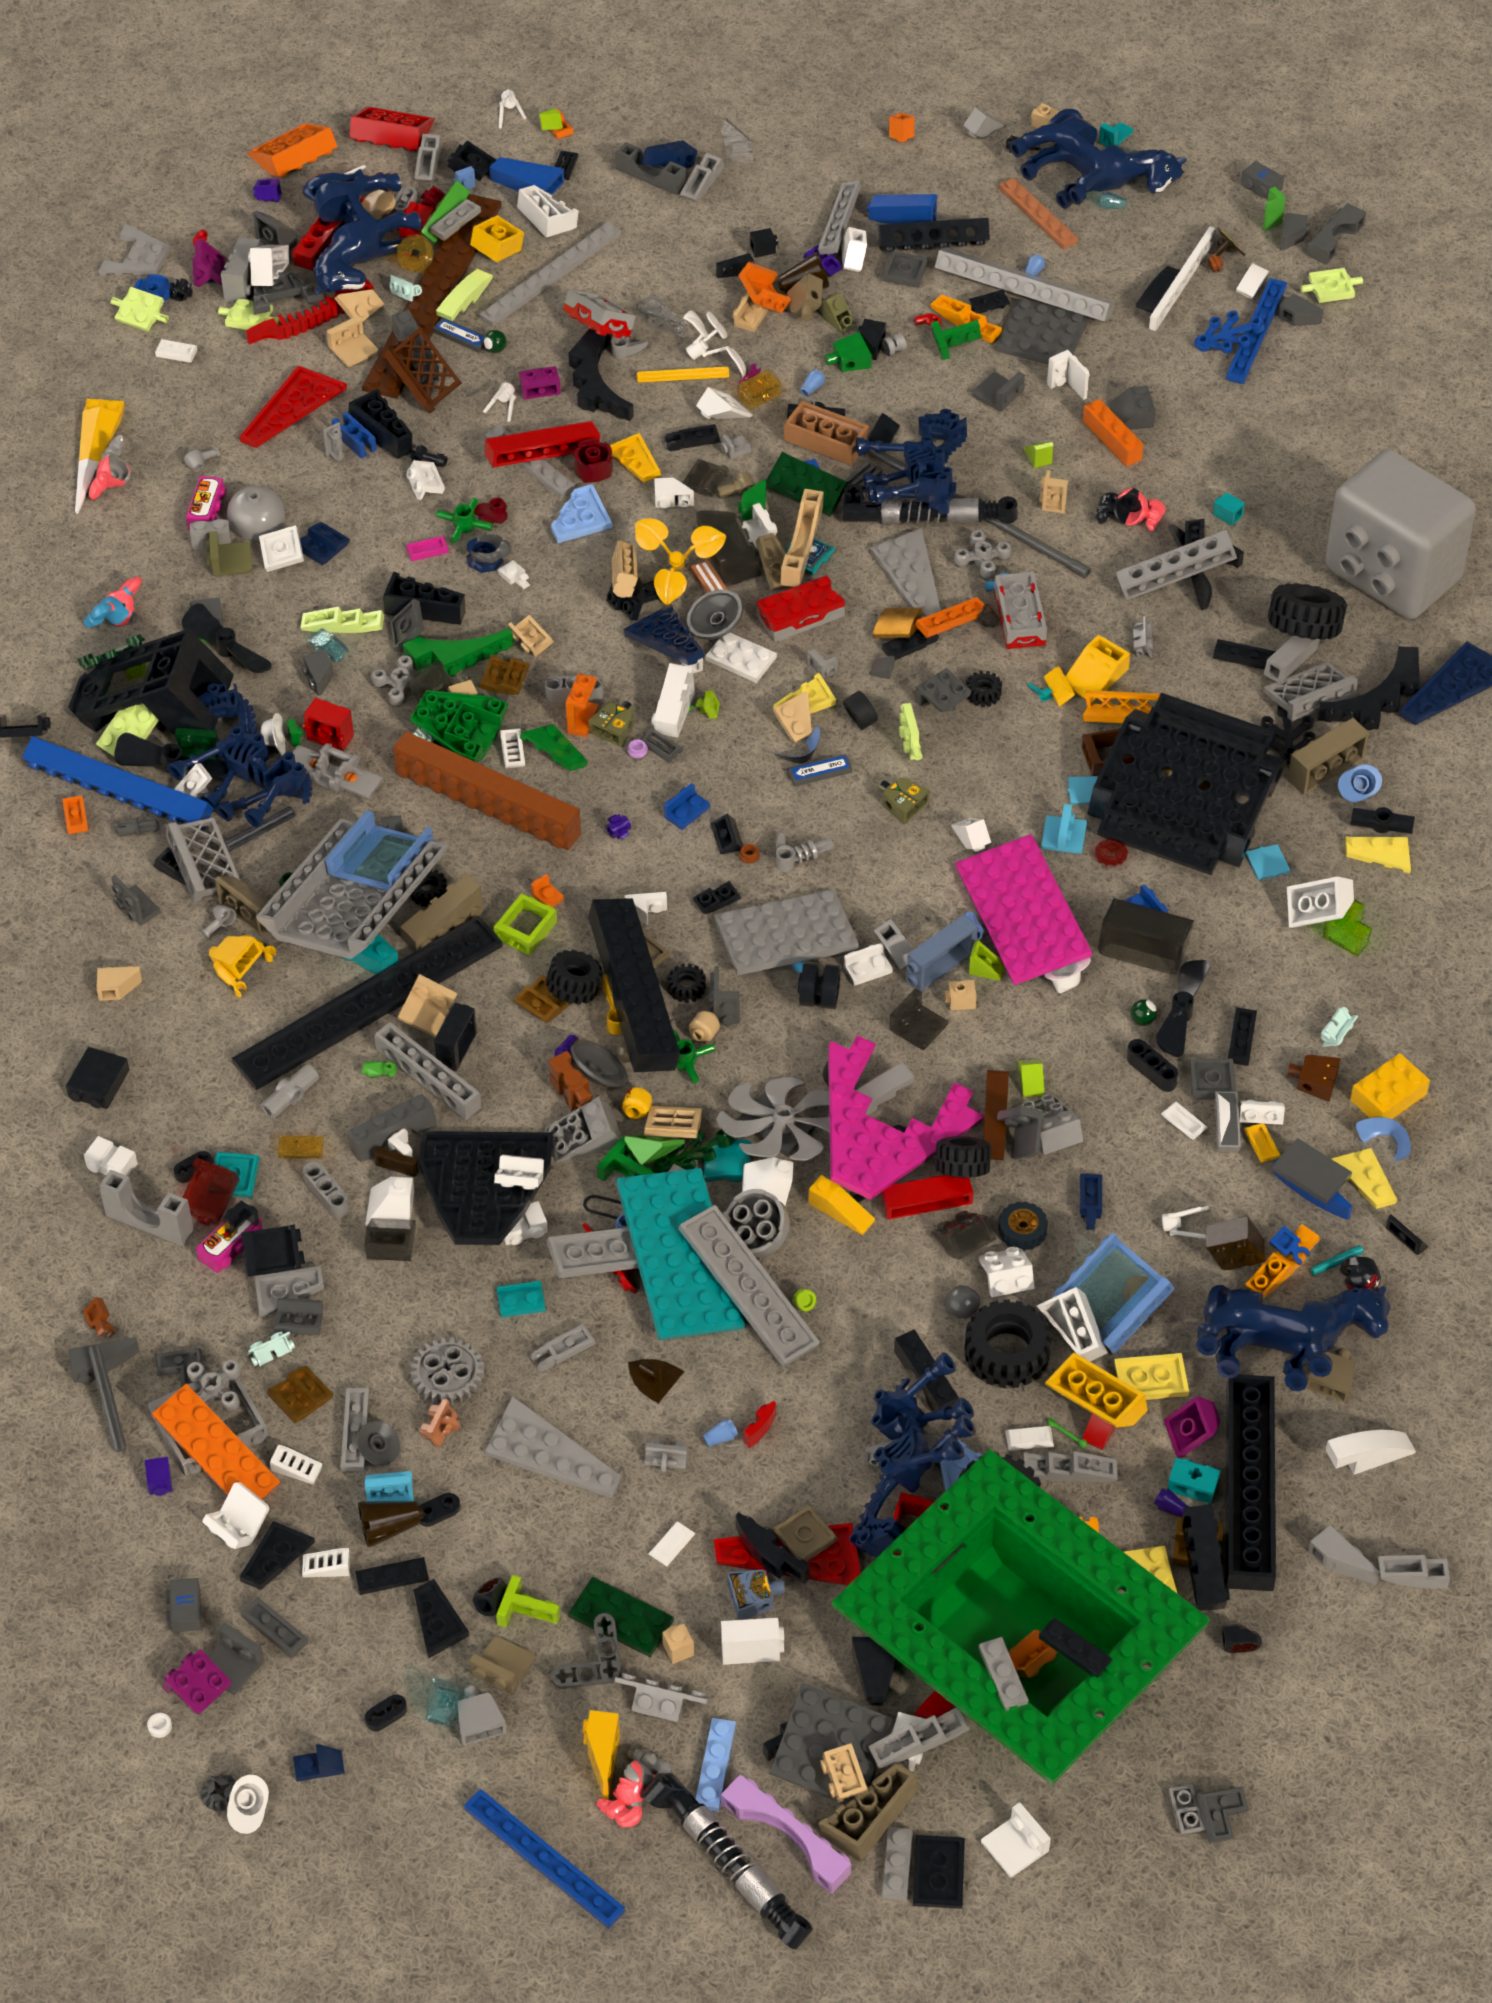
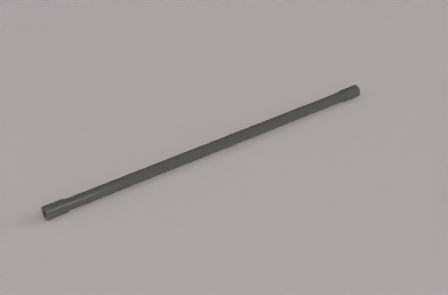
M870 449V451L866 452L897 471L905 469L903 462L883 451L877 453L875 450ZM955 492V495L953 496V499H954V498H955V499H956V498H957V499H958V498H959V499H960V498H961V499H962V498L964 499L963 496H961V495H959V494H957V493ZM991 517V520L986 518L985 521L1065 565L1078 575L1086 578L1090 574V567L1070 558L1010 523H1003L998 520V517H996V520H993V517Z

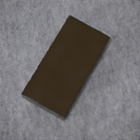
M377 1147L374 1152L376 1166L416 1177L419 1171L417 1159Z

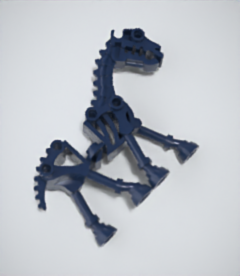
M942 409L939 414L920 416L918 418L919 435L922 438L919 442L906 441L903 444L882 443L879 440L870 442L864 438L856 437L855 443L858 456L866 454L870 449L875 450L877 453H881V451H904V470L888 475L885 473L880 474L879 477L877 475L873 476L870 473L863 474L865 491L868 492L870 502L875 500L877 505L887 499L898 497L915 498L916 501L928 503L929 509H937L939 514H948L950 512L949 500L955 495L956 482H953L952 468L945 467V464L948 463L952 452L956 451V447H962V443L966 442V417L959 420V414L951 413L950 409ZM933 438L944 440V443L937 447L933 444ZM907 477L910 481V484L900 487H882L888 485L889 482Z
M212 683L208 685L207 692L199 696L198 699L217 718L225 716L233 718L238 716L239 726L233 727L231 734L226 739L218 741L216 747L197 756L191 755L189 759L171 762L167 765L169 773L175 779L182 780L186 775L188 767H194L196 763H201L215 755L219 758H224L228 769L220 785L216 786L214 792L206 793L200 799L208 802L214 808L213 812L216 811L227 822L233 819L236 809H248V806L262 800L258 807L250 808L244 812L246 820L252 826L259 827L264 820L265 813L271 810V804L275 797L280 795L303 799L304 805L310 803V798L308 797H312V792L309 791H312L313 788L309 785H312V780H309L310 775L306 773L304 765L300 762L296 763L295 755L292 752H286L266 770L265 762L269 759L267 745H265L262 734H255L257 733V728H254L256 721L253 719L256 718V715L251 713L253 706L248 705V699L243 700V695L238 692L235 683L232 690H227L226 684ZM235 775L250 783L252 778L257 786L262 789L265 788V790L248 798L241 797L238 801H227L219 804L221 798L226 796L227 788Z
M942 1352L937 1357L933 1367H927L924 1371L925 1373L907 1390L905 1388L911 1381L909 1378L902 1379V1383L896 1386L895 1392L880 1389L874 1394L873 1399L877 1402V1410L871 1419V1424L890 1440H897L885 1447H879L874 1452V1459L880 1462L879 1469L883 1473L879 1477L881 1482L876 1485V1492L870 1495L872 1498L870 1502L864 1505L866 1510L859 1517L862 1519L861 1523L855 1527L849 1538L852 1544L870 1556L878 1557L906 1530L894 1518H877L880 1508L896 1486L900 1484L909 1492H916L920 1487L919 1481L921 1476L932 1466L933 1462L938 1463L943 1459L955 1461L964 1457L963 1447L957 1437L966 1438L976 1434L975 1426L971 1421V1418L974 1417V1411L965 1398L958 1399L953 1408L951 1406H943L940 1410L924 1413L917 1406V1400L914 1395L930 1380L934 1381L937 1379L938 1375H949L956 1371L954 1361L945 1352ZM938 1419H956L957 1421L953 1429H947L944 1432V1436L929 1450L923 1427L928 1422Z

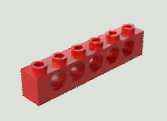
M318 217L316 222L310 226L306 235L301 238L300 243L293 248L292 258L294 265L314 271L316 260L330 246L336 230L345 225L344 220L328 223Z

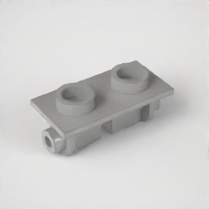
M338 422L323 429L326 457L332 456L335 460L340 461L344 458V453L342 452V433L340 423Z
M1143 616L1142 623L1137 622L1133 626L1134 653L1138 657L1146 653L1152 657V649L1155 648L1152 639L1154 628L1152 623H1148L1145 616Z

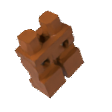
M565 1051L549 1059L550 1082L559 1095L564 1093L569 1109L573 1112L590 1102L592 1095L590 1093L589 1081L586 1077L583 1079L582 1073L579 1070L573 1069L572 1057L569 1052Z

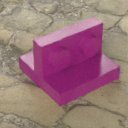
M199 238L195 241L196 256L192 259L193 284L201 287L212 278L222 285L221 272L222 270L226 271V257Z

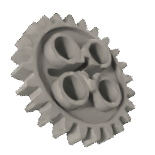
M443 1337L439 1344L436 1340H433L432 1347L425 1344V1351L419 1349V1357H413L414 1364H411L413 1386L417 1387L418 1394L424 1393L425 1400L432 1397V1403H435L438 1399L441 1401L442 1399L449 1400L451 1405L454 1404V1399H458L461 1403L462 1396L471 1398L470 1391L476 1393L477 1385H482L481 1378H484L482 1356L478 1355L477 1348L471 1349V1343L463 1346V1339L454 1343L453 1337H451L449 1342H446Z

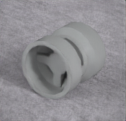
M901 333L894 334L891 338L886 337L882 339V347L887 356L907 349L906 340Z

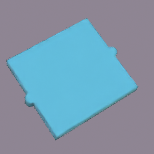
M1098 776L1068 777L1069 788L1067 792L1070 793V803L1089 804Z
M1278 844L1267 847L1260 846L1258 849L1246 852L1258 880L1269 877L1276 878L1278 875L1290 873L1291 871Z

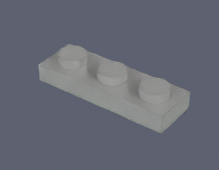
M466 199L430 227L431 233L445 241L481 213V207Z
M1000 1637L979 1644V1651L990 1677L996 1685L1005 1711L1015 1705L1019 1707L1028 1704V1698L1003 1638Z
M888 1827L882 1899L907 1901L913 1829Z

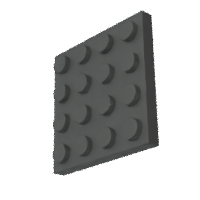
M1019 298L995 346V351L1049 365V358L1061 352L1069 350L1073 355L1089 322V317Z
M802 1683L769 1774L837 1801V1798H832L828 1784L831 1781L828 1774L824 1775L820 1760H823L824 1752L852 1743L868 1788L877 1764L868 1746L887 1736L893 1718ZM855 1796L845 1798L840 1803L846 1805L851 1800H853Z

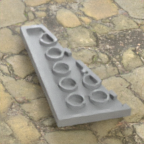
M922 528L870 547L871 554L909 607H922L923 615L920 618L941 611Z
M513 1396L485 1450V1455L612 1499L621 1482V1475Z

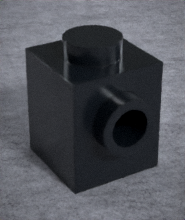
M771 228L750 232V248L755 258L776 253L778 238L776 234H773Z

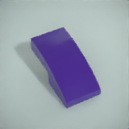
M819 245L807 251L803 256L806 259L817 252L827 277H831L843 269V266L832 254L829 256L827 254L820 255Z

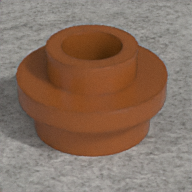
M1212 254L1208 258V263L1213 272L1217 270L1219 272L1222 270L1221 266H1223L1220 256Z
M746 844L739 851V857L745 863H754L759 859L760 852L755 845Z

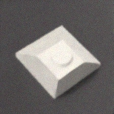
M710 387L706 389L696 405L701 410L700 413L708 419L711 417L715 419L749 418L753 415L731 395Z
M771 1157L744 1164L742 1192L750 1189L766 1190L776 1196L785 1206L793 1179V1162Z
M389 1177L373 1186L370 1190L365 1225L410 1228L414 1199L413 1178Z

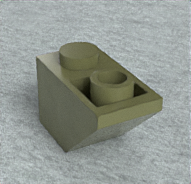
M841 292L822 300L819 310L823 318L838 332L843 334L857 326Z

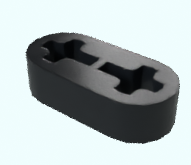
M200 1151L176 1164L174 1167L176 1180L181 1183H187L208 1172L213 1166L211 1154L206 1151ZM200 1160H203V1161H206L207 1163L203 1164L202 1162L199 1163V1161H200ZM181 1170H184L185 1172H188V1173H187V1174H184V1173H180V1171H181Z
M398 1694L392 1695L370 1708L365 1714L367 1728L371 1731H380L403 1717L407 1712L405 1698ZM392 1704L400 1705L401 1709H392ZM372 1716L380 1717V1722L372 1721Z

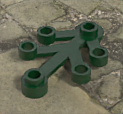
M138 634L126 639L127 644L96 657H93L91 653L77 660L79 665L86 669L100 663V658L102 657L108 660L118 656L117 653L122 649L127 650L141 645L145 638Z
M699 1128L697 1138H692L686 1147L683 1144L667 1154V1156L659 1158L654 1165V1170L657 1173L668 1172L674 1164L685 1170L694 1169L697 1166L695 1160L712 1161L716 1158L717 1155L714 1148H712L713 1146L718 1145L719 1148L729 1147L734 1143V1138L720 1129L716 1132L715 1138L698 1145L705 1138L702 1129Z

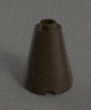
M817 252L813 253L779 275V280H777L779 290L784 291L786 294L807 273L823 279L822 289L828 288V278L821 264L822 261Z
M362 1501L358 1503L359 1516L362 1521V1530L367 1547H373L421 1523L420 1519L424 1518L422 1506L417 1505L416 1501Z

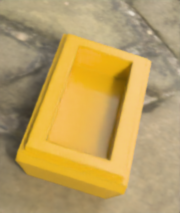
M1059 666L1043 677L1047 686L1052 690V695L1058 706H1062L1075 695Z
M1264 1123L1244 1128L1261 1163L1281 1157Z

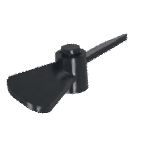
M1174 524L1169 525L1168 529L1178 548L1185 546V532ZM1204 572L1192 575L1191 580L1200 609L1205 610L1211 601L1212 586Z
M196 603L192 605L183 616V630L190 628L198 638L217 645V652L220 656L231 657L234 655L249 671L254 673H263L271 670L272 665L269 660L237 643L234 630L227 627L223 628L203 604Z
M123 733L118 737L114 752L115 760L121 766L162 767L167 773H169L167 765L171 762L189 759V757L182 756V750L177 744L169 743L161 747L131 733ZM207 759L200 763L210 776L215 779L224 778L228 771L225 762L220 760Z
M1207 960L1188 961L1180 967L1178 992L1173 996L1171 1012L1156 1034L1157 1045L1174 1057H1181L1184 1054L1187 1022L1192 1017L1194 996L1210 969V963Z

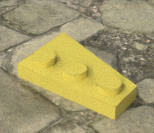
M817 673L809 683H803L799 690L789 693L775 703L773 709L805 691L808 692L810 714L836 705V698L820 673Z
M1408 837L1345 838L1346 857L1368 863L1385 865L1384 867L1391 869L1392 867L1402 869L1406 873L1411 872Z

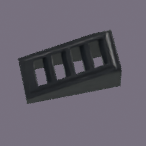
M750 253L718 262L716 263V277L738 276L748 262L755 264V261Z
M167 847L155 859L154 868L186 885L182 874L178 872L180 869L172 849Z

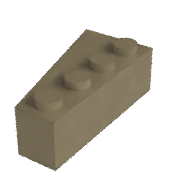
M466 871L460 875L461 880L455 885L451 883L446 887L447 892L439 899L435 896L428 904L426 910L420 909L400 926L402 940L415 952L483 912L481 886Z
M897 1763L872 1781V1785L867 1788L866 1792L854 1795L855 1798L845 1806L841 1805L837 1808L835 1814L830 1818H825L819 1822L821 1837L861 1862L918 1791L916 1775Z

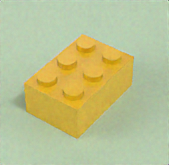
M1399 1053L1353 1085L1350 1100L1369 1118L1386 1117L1393 1119L1427 1095L1430 1079Z

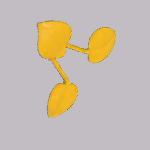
M646 518L635 523L636 541L642 549L653 551L661 544L669 556L671 570L661 569L654 578L656 593L665 605L671 604L686 590V578L681 572L676 570H681L685 566V559L688 558L691 551L695 549L696 555L699 558L714 556L725 543L726 535L710 526L698 527L691 535V541L694 545L683 555L678 551L671 552L663 542L669 534L663 522L657 519Z

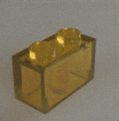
M769 369L738 384V398L750 410L781 395V381Z

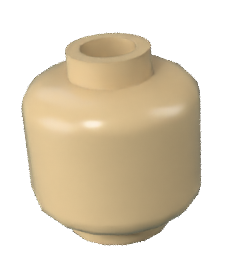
M701 1011L690 1022L688 1029L694 1040L707 1043L719 1031L720 1023L714 1013Z

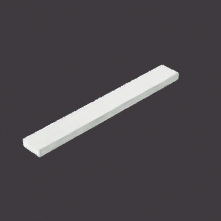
M1209 226L1151 314L1150 330L1156 331L1214 244L1216 228Z

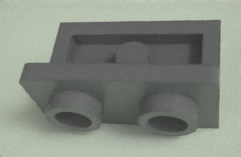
M278 1298V1312L274 1323V1332L282 1331L283 1333L319 1335L323 1321V1302L321 1300Z

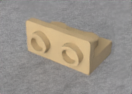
M747 292L741 298L738 308H735L733 311L734 326L755 332L769 309L754 304Z
M1047 470L1046 477H1042L1040 488L1044 489L1040 492L1039 502L1042 503V510L1065 514L1068 480L1050 478L1051 471Z
M852 1743L823 1753V1760H820L821 1768L824 1775H829L831 1783L828 1784V1788L832 1798L836 1797L838 1803L842 1802L845 1798L868 1790Z

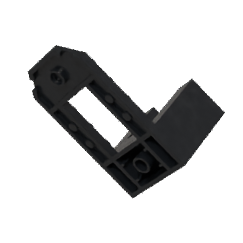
M189 628L118 652V656L108 660L105 657L100 658L101 662L95 664V668L89 674L85 672L79 678L68 706L83 723L143 703L174 736L176 728L215 730L218 718L198 697L207 692L208 685L212 683L226 684L228 690L234 674ZM151 661L143 683L106 695L114 673Z

